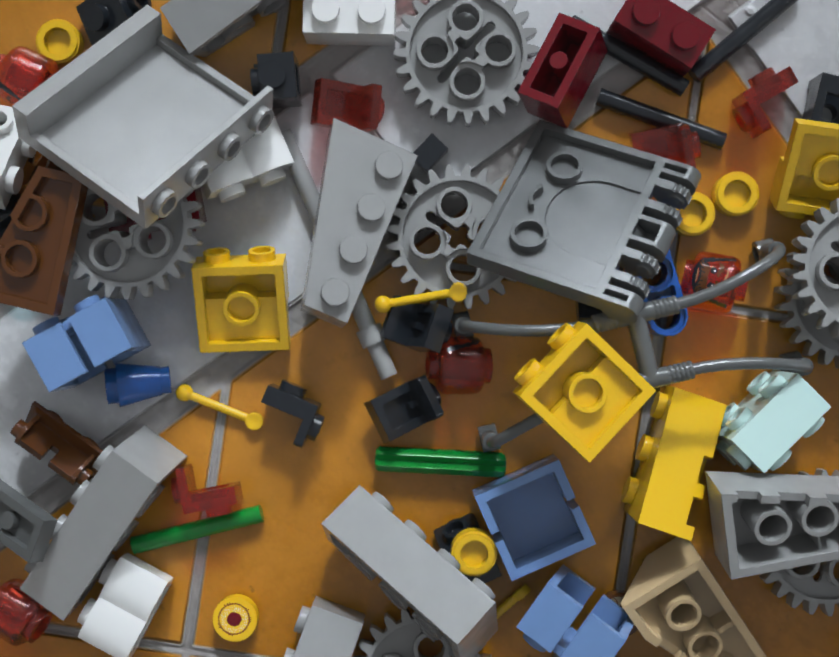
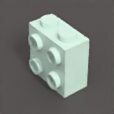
M776 370L768 373L764 371L750 382L746 388L750 393L738 405L733 402L726 407L718 437L720 442L716 445V449L732 465L735 466L737 464L745 471L749 467L763 473L768 469L774 471L790 458L792 454L790 448L802 436L804 438L811 436L825 422L823 415L831 406L798 373Z

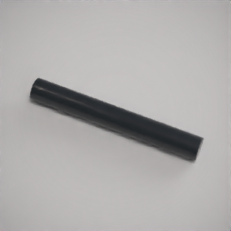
M770 0L698 60L688 72L694 81L700 83L798 0Z
M574 14L573 18L588 23ZM601 30L608 51L607 55L681 97L690 82L689 80Z
M601 88L595 103L599 107L718 150L722 149L727 137L725 132Z

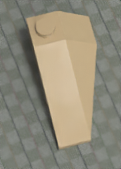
M676 537L645 557L620 604L646 641L655 647L659 645L674 655V657H767L691 541Z

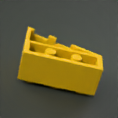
M669 385L666 386L664 393L658 392L650 410V417L655 418L650 434H643L636 450L635 458L640 460L635 477L629 476L627 478L621 495V502L626 503L623 510L637 523L692 542L695 527L687 525V520L693 499L699 501L703 499L706 486L699 482L707 459H713L726 404Z

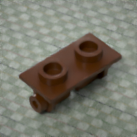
M36 401L32 403L26 420H19L10 432L16 438L14 443L39 460L50 450L56 453L49 461L48 467L72 485L76 483L81 485L86 479L90 481L98 472L93 468L94 462L103 451L99 448L98 444L91 438L82 436L67 425L57 413L47 410Z

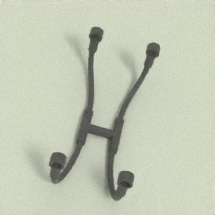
M772 238L752 243V254L755 264L720 283L686 296L676 298L675 295H672L671 297L644 302V306L635 323L627 324L608 318L603 312L591 315V319L579 321L587 323L596 333L628 326L639 374L653 388L692 380L698 374L725 370L773 369L798 373L802 377L809 375L814 368L813 362L808 358L802 357L798 350L780 354L779 358H725L697 363L686 361L660 368L657 367L647 321L678 314L680 309L718 297L765 272L777 264L786 253L784 244L774 241ZM468 311L455 313L451 319L455 337H458V340H461L460 337H473V333L521 337L552 336L559 327L565 324L518 325L478 322L470 320ZM578 321L568 323L573 327ZM533 414L499 434L497 433L495 423L477 427L483 453L501 449V445L544 422L536 414Z

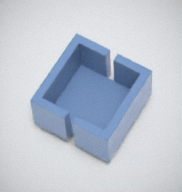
M96 294L74 305L73 309L76 313L61 320L56 316L38 324L32 329L35 336L22 342L49 392L75 388L104 372L108 368L105 362L112 359L114 365L121 363L151 346L127 300L107 298L105 296L100 298Z
M554 454L472 490L511 581L596 544L582 510L574 500L576 497L563 467Z
M563 564L547 582L516 627L524 633V640L540 652H546L547 650L551 653L553 651L560 657H615L626 642L634 623L622 607L603 594L579 629L576 631L570 625L596 588Z

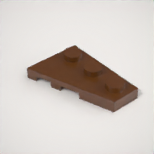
M38 166L10 214L12 220L0 239V303L52 316L61 315L88 187L67 172Z

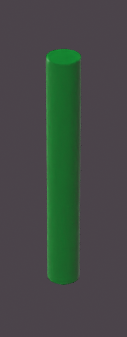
M261 505L133 536L130 537L132 552L138 554L264 522V515Z

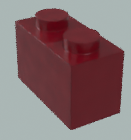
M626 0L606 33L683 77L692 69L716 29L670 0Z
M562 13L558 14L518 90V94L529 114L568 128L608 52L599 27Z

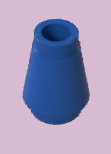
M116 363L115 368H106L104 370L108 404L119 403L120 407L161 396L165 393H172L169 366L160 367Z

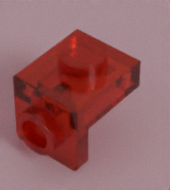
M790 66L777 74L770 67L748 80L751 88L732 100L735 106L733 116L736 123L743 132L749 131L752 138H756L772 129L760 105L799 82Z
M326 78L316 79L310 125L330 128L333 118L364 132L376 130L382 120L385 108L384 100L381 98L382 85L372 83L361 86Z
M681 122L629 133L632 148L685 163L695 168V159L701 158V144L697 131L691 132L690 126Z
M192 464L182 465L175 470L176 477L171 479L173 499L176 504H182L183 514L206 510L207 517L221 516L233 512L232 505L238 504L243 499L240 481L197 489Z

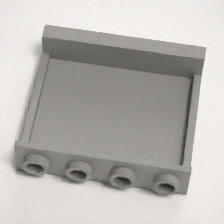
M149 5L143 7L12 105L18 137L144 229H147L157 219L167 217L175 209L178 201L192 189H198L203 186L211 172L224 161H230L235 158L242 145L255 134H262L270 126L274 117V112L272 111L273 88L266 86L256 96H253L196 56L189 54L187 50L162 34L161 13Z

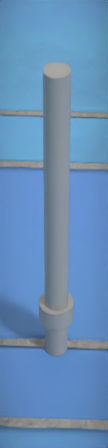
M291 129L282 131V135L294 160L289 170L314 225L319 192ZM361 290L352 311L360 330L356 335L362 348L368 349L381 380L397 374V370L384 343L386 339L380 335L382 325L381 323L376 324Z

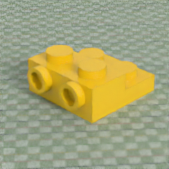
M794 118L785 157H779L769 197L775 210H778L781 215L802 219L806 214L814 215L813 212L821 207L830 211V202L839 198V124Z
M256 246L248 250V255H230V249L215 247L204 250L203 256L196 257V262L193 263L191 271L200 353L290 349L289 286L286 253L276 254L275 248L272 246Z
M578 321L573 327L569 323H565L553 333L547 342L552 348L551 351L540 362L533 358L518 371L514 380L519 385L512 392L546 425L550 426L579 455L590 463L656 390L587 323Z

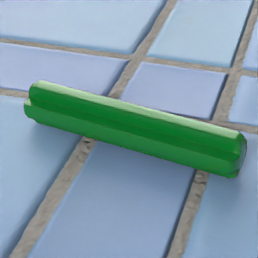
M380 446L375 451V469L383 472L501 478L506 473V456L500 452L483 453L481 451Z

